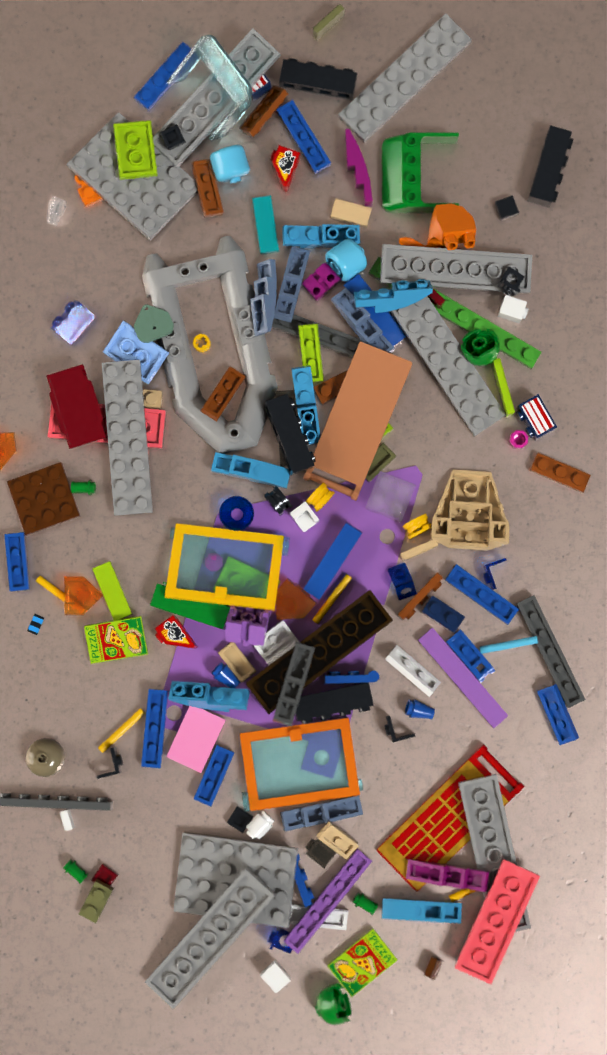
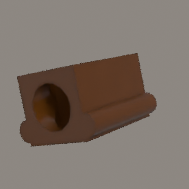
M432 956L424 976L435 980L443 960Z

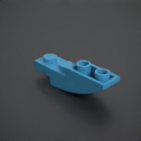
M322 224V226L284 225L282 227L283 246L332 248L345 239H350L358 245L360 244L359 225Z
M418 279L417 281L410 282L400 280L392 283V290L382 288L378 291L360 290L359 292H354V301L356 307L373 306L375 313L388 312L420 301L431 294L433 288L430 280Z
M311 366L291 368L297 412L302 422L300 427L302 434H306L309 444L318 443L321 435Z
M215 452L211 471L214 473L248 479L252 482L286 489L290 478L287 468L237 455L231 456Z
M172 681L168 699L191 707L229 712L230 709L247 710L250 692L249 689L211 687L209 683Z
M382 898V919L461 923L462 903Z

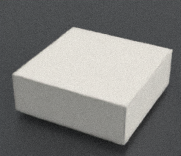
M70 809L62 811L60 815L64 829L68 831L75 828Z

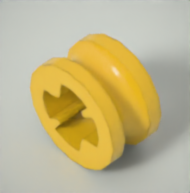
M198 334L193 339V345L197 351L206 352L209 350L211 343L207 335ZM205 339L204 341L207 344L200 348L197 341Z

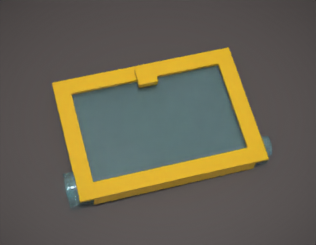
M176 523L175 528L171 527L170 539H173L165 598L275 611L282 556H288L290 537Z

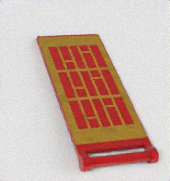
M484 744L377 848V852L416 892L426 883L406 879L408 859L446 864L471 840L458 782L492 775L477 760L481 755L513 787L509 792L499 782L504 806L525 787L490 754Z

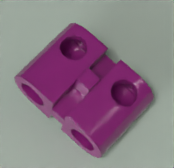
M325 262L312 275L307 277L301 285L316 301H319L330 289L340 282L341 278Z

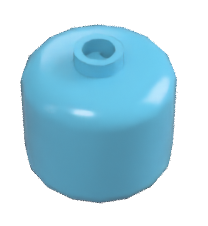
M242 145L228 146L210 155L211 165L219 182L230 181V184L241 181L240 177L250 172V166Z
M350 239L343 240L326 253V263L341 278L340 281L343 282L349 281L367 266V259L363 248Z

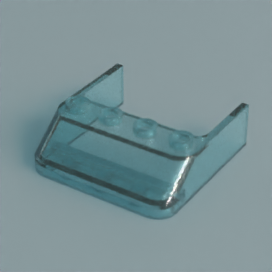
M205 35L194 45L168 79L167 83L170 85L183 81L200 59L206 64L236 104L209 137L210 141L225 137L250 107L252 87L213 35Z

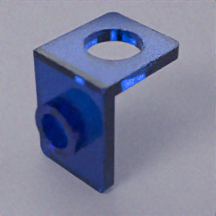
M506 558L483 566L485 573H483L486 584H490L492 590L497 588L489 567L507 561Z
M406 563L388 569L398 600H403L417 594ZM411 588L408 593H401L403 589Z
M277 927L275 932L272 931L268 939L270 943L269 949L272 950L275 947L290 954L292 949L289 946L284 947L280 944V938L288 935L290 932L280 927Z

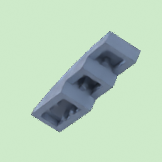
M294 246L291 248L275 307V319L292 322L310 254L309 250Z
M268 259L257 264L259 280L254 281L255 297L250 299L255 336L271 332L277 292L276 263L274 259Z
M347 288L331 298L335 307L362 342L388 353L394 351V346L383 336V331L370 318V313L364 307H356L354 296Z
M358 795L282 811L280 815L284 831H290L363 815L360 796Z

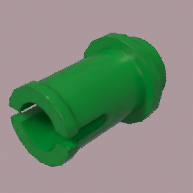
M92 480L88 482L72 481L71 492L92 495V493L96 492V483L92 482Z
M71 859L63 867L65 873L68 872L79 884L88 876L76 864V861L73 862Z
M359 892L352 901L355 907L359 906L371 915L375 913L379 905L365 897L364 893L360 894Z

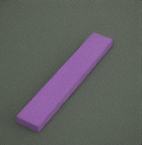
M433 628L418 639L420 644L493 728L508 717L506 712Z
M357 849L283 942L299 954L371 864L372 860Z

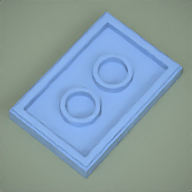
M122 321L103 353L116 362L140 360L142 381L146 384L151 382L169 354L167 350L154 341L150 343L141 342L137 337L134 327L126 321Z

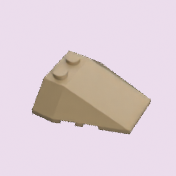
M453 469L432 519L431 539L448 548L485 551L509 544L508 519L506 520L504 508L498 497V491L491 472Z

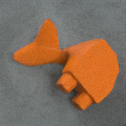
M455 204L436 205L430 222L427 245H423L408 237L400 238L399 244L432 248L446 247L447 250H455L458 244L464 243L466 248H474L476 235L475 221L473 216L462 206Z

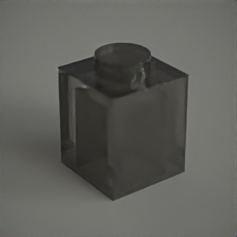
M318 837L315 840L312 838L305 847L307 849L306 855L323 868L327 866L336 854L333 849L319 840Z

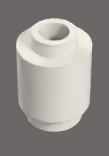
M265 811L258 813L246 826L248 829L246 833L254 840L256 838L261 840L273 826V818Z

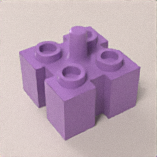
M230 606V613H228L226 621L225 641L241 643L243 640L244 646H249L250 644L264 646L270 610Z

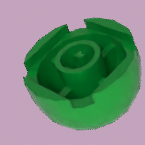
M475 329L466 334L462 339V353L466 360L474 366L491 364L500 352L498 336L491 329H486L487 331Z
M339 983L324 988L319 993L317 1005L315 1006L317 1015L321 1016L330 1025H340L351 1020L348 1019V1016L352 1015L349 997L347 993L343 995L340 990L343 987Z

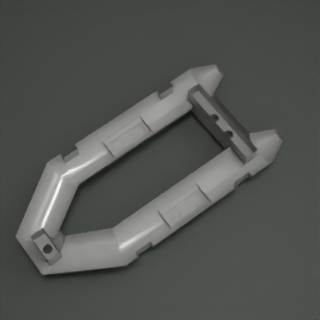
M231 236L220 238L216 255L169 267L158 254H150L146 258L142 275L146 296L151 297L153 307L167 311L174 324L171 334L157 339L158 345L169 352L163 362L168 387H173L175 399L172 400L174 412L215 451L221 454L257 446L268 416L264 403L274 399L278 388L275 375H270L268 364L272 362L265 334L260 336L254 335L250 299L255 297L253 285L247 282L246 274L249 273L245 253ZM201 266H207V269L204 271L200 269ZM188 270L189 272L187 275H183L182 271ZM220 277L243 375L246 376V388L235 420L229 422L222 415L216 422L200 412L207 401L201 394L176 292L177 287ZM233 430L238 432V435L235 437L231 436Z

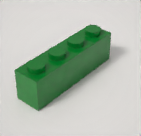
M163 582L162 585L157 583L150 606L225 630L228 613H230L228 605L165 598L167 582Z

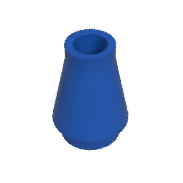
M222 662L211 673L214 675V679L230 688H236L240 683L229 666Z
M415 699L408 700L405 707V715H409V718L432 720L434 717L435 708H431Z

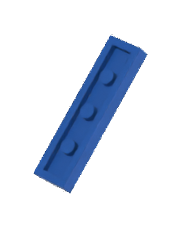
M182 42L139 90L134 99L149 111L197 57V53Z
M291 100L276 109L313 172L317 174L330 166L329 158L294 101Z
M457 564L445 579L446 582L506 625L511 622L519 610Z
M148 690L141 767L161 768L169 690Z

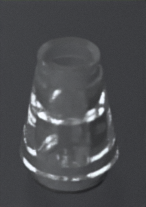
M52 196L51 201L49 200L46 223L57 226L67 208V201Z

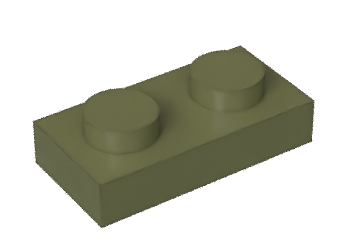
M97 879L79 915L96 923L114 888Z

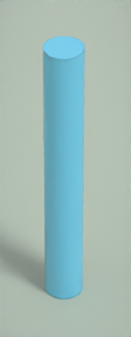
M533 636L480 646V652L484 654L537 644L538 638Z

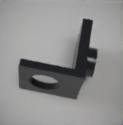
M508 267L497 286L501 288L504 294L514 296L521 291L518 287L523 281L524 276L513 268ZM509 274L516 276L517 282L515 285L507 281Z
M385 716L387 725H384L386 735L391 736L392 742L416 737L415 733L396 738L390 716Z
M116 747L110 748L115 771L96 776L97 779L122 772L120 766L123 765L121 754H117Z

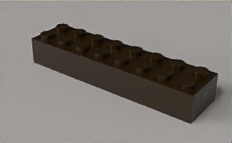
M368 590L299 642L315 648L303 688L393 621L371 590ZM295 646L245 683L268 714L277 708Z

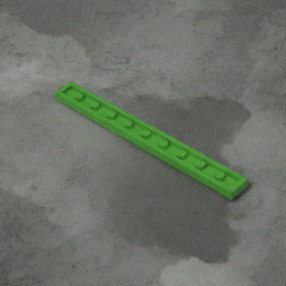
M378 256L369 271V275L380 280L381 258ZM435 290L445 300L444 305L440 309L436 308L441 317L468 333L475 329H480L481 331L491 329L498 336L502 353L530 369L533 368L541 351Z

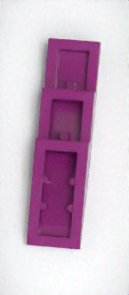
M345 129L347 171H355L356 189L364 190V206L372 207V191L366 163L350 129Z
M408 859L406 879L438 886L467 888L481 892L487 891L489 871Z

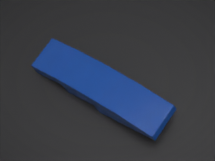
M359 274L343 285L353 296L354 292H359L360 290L372 291ZM373 306L364 307L370 313V318L383 331V336L393 346L406 337L389 312L375 313Z
M346 522L303 590L320 600L363 532Z

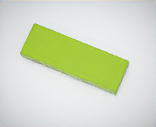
M318 323L299 325L303 366H311L313 382L324 381Z
M498 358L491 363L502 406L506 413L505 417L513 416L515 410L501 359Z
M111 561L92 568L113 620L123 619L132 615Z

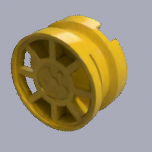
M323 482L306 500V503L314 506L315 511L318 512L335 492L330 491Z
M423 514L403 525L404 530H407L409 533L407 535L409 539L415 538L432 528V523H429L427 520V514Z

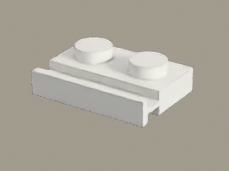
M281 620L266 632L264 646L257 645L254 647L266 663L270 665L293 648L296 642L299 643V641L286 623Z

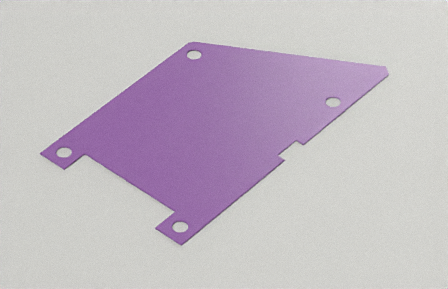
M416 465L378 474L371 482L365 479L357 501L352 500L350 496L328 488L330 491H334L335 494L318 512L315 511L314 506L308 504L318 517L319 522L306 532L301 530L291 517L290 512L306 502L316 489L285 496L292 507L284 510V514L281 516L268 501L228 509L218 513L213 528L222 529L225 523L233 522L237 525L239 531L284 536L279 574L281 582L277 590L275 611L270 610L267 631L283 620L298 641L301 642L368 590H371L378 601L385 605L406 533L403 525L410 520L423 476ZM349 481L339 483L353 490L356 487V484ZM346 522H348L363 533L319 600L303 589ZM384 529H390L394 532L395 538L390 544H384L380 540V533ZM210 537L194 590L212 592L228 557L269 575L273 544ZM209 554H218L223 558V567L218 572H210L205 567V558ZM346 574L352 578L319 624H316L312 621L314 616ZM185 618L183 626L198 647L196 649L176 647L164 690H169L168 698L172 681L209 683L211 687L230 688L214 679V675L211 674L219 663L226 664L218 654L220 650L230 643V641H225L226 628L222 630ZM375 635L303 688L301 696L361 684H325V676H329V672H340V675H348V671H360V675H364ZM242 640L241 643L235 644L256 669V672L244 682H240L236 688L249 689L245 683L269 665L254 645L244 646ZM250 689L247 710L230 709L229 712L207 710L267 729L288 727V725L274 722L273 717L276 710L268 714ZM168 699L167 709L173 705L178 706L182 711L180 719L172 721L166 714L165 728L178 732L189 706ZM351 710L349 715L340 716L339 713L332 714V718L325 720L316 717L313 718L311 723L349 718L350 723L353 710ZM296 713L292 726L302 725L301 721H297ZM341 729L302 734V739L309 741L301 769L333 779L343 747ZM319 750H325L329 754V761L325 765H318L314 760V755Z

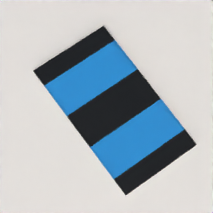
M34 614L27 631L37 635L44 617Z

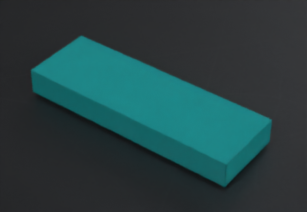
M271 195L252 198L260 254L279 252Z

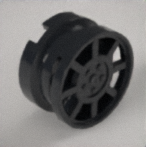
M275 486L273 491L267 492L264 497L281 516L284 514V510L291 508L292 505L280 489Z

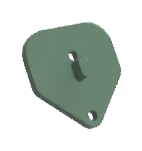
M147 304L142 307L134 324L137 337L143 343H150L171 334L174 329L173 321L167 311Z

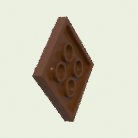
M61 462L7 481L26 536L80 517Z

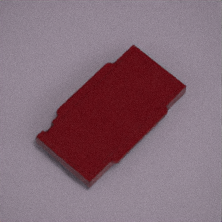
M84 365L47 375L46 377L51 389L49 396L60 431L65 434L69 449L107 438L102 424L103 416L93 384L88 380Z

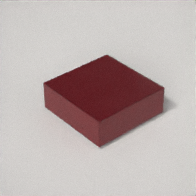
M434 289L428 295V298L437 309L444 305L445 300Z
M102 864L91 881L95 883L98 879L111 886L119 874L105 864Z

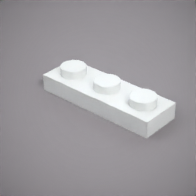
M398 645L385 658L386 661L429 697L441 683Z

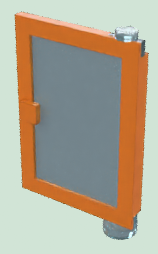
M349 718L240 733L248 791L242 792L244 812L358 796L360 791H363L362 779L357 777Z

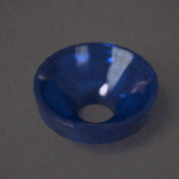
M232 496L222 503L219 517L226 528L233 531H241L252 523L254 509L246 498ZM240 509L243 512V517L240 520H234L231 516L233 510Z

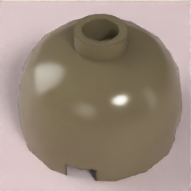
M43 738L36 740L26 752L27 767L37 776L49 777L55 775L63 767L65 760L64 749L59 742L53 739Z

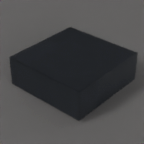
M177 124L160 132L169 151L186 143Z
M513 195L494 203L501 221L519 214Z
M237 806L227 823L243 833L254 816Z

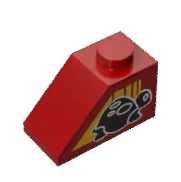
M279 145L277 151L273 150L270 161H272L273 170L283 191L287 192L300 160V152Z
M172 615L154 628L157 632L155 636L161 644L164 642L167 645L192 649L198 647L175 615Z

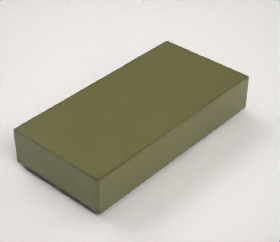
M341 4L336 6L313 27V36L316 40L320 39L344 17L345 8Z
M384 442L378 447L366 476L368 482H371L396 458V455Z

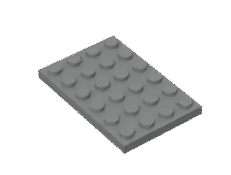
M118 112L67 163V167L151 241L198 193L196 182L180 166L177 167L155 145L158 176L120 180L113 124L128 123L129 121Z
M184 832L182 834L173 911L204 916L246 868H249L276 893L273 899L251 923L289 928L298 848Z

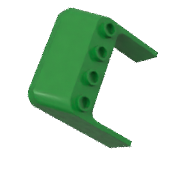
M406 133L384 140L382 144V207L386 212L433 213L436 205L455 204L459 206V203H424L421 200V143H457L459 133Z

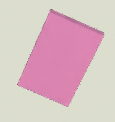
M189 706L166 757L202 773L226 720L204 709Z

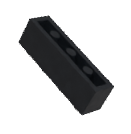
M293 58L283 59L279 87L353 100L357 72L348 68L343 70L336 69L331 65L319 66L314 62L302 63Z
M550 125L527 202L548 208L552 202H556L558 192L555 189L557 184H561L563 174L560 172L561 168L566 167L568 156L565 155L567 149L570 150L573 143V138H570L572 131Z
M288 394L266 401L264 407L290 475L292 476L315 466L314 462H316L315 456L312 451L309 452L307 447L309 441L306 434H302L300 428L302 422L293 410L295 409L293 399L289 398Z
M369 683L301 696L296 709L297 721L306 724L313 722V718L316 717L325 720L332 718V714L339 713L340 716L349 715L351 710L358 709L359 712L369 711L370 706H374Z

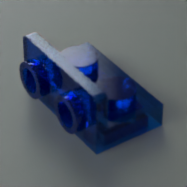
M76 300L70 301L65 306V312L53 320V326L51 327V330L56 332L69 345L74 343L96 317Z

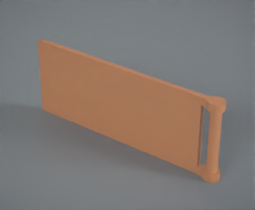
M359 342L315 449V466L306 471L304 480L308 482L311 480L318 484L324 482L328 488L350 496L352 500L357 501L413 363L364 342ZM317 468L356 484V487L353 490L314 474L313 470Z

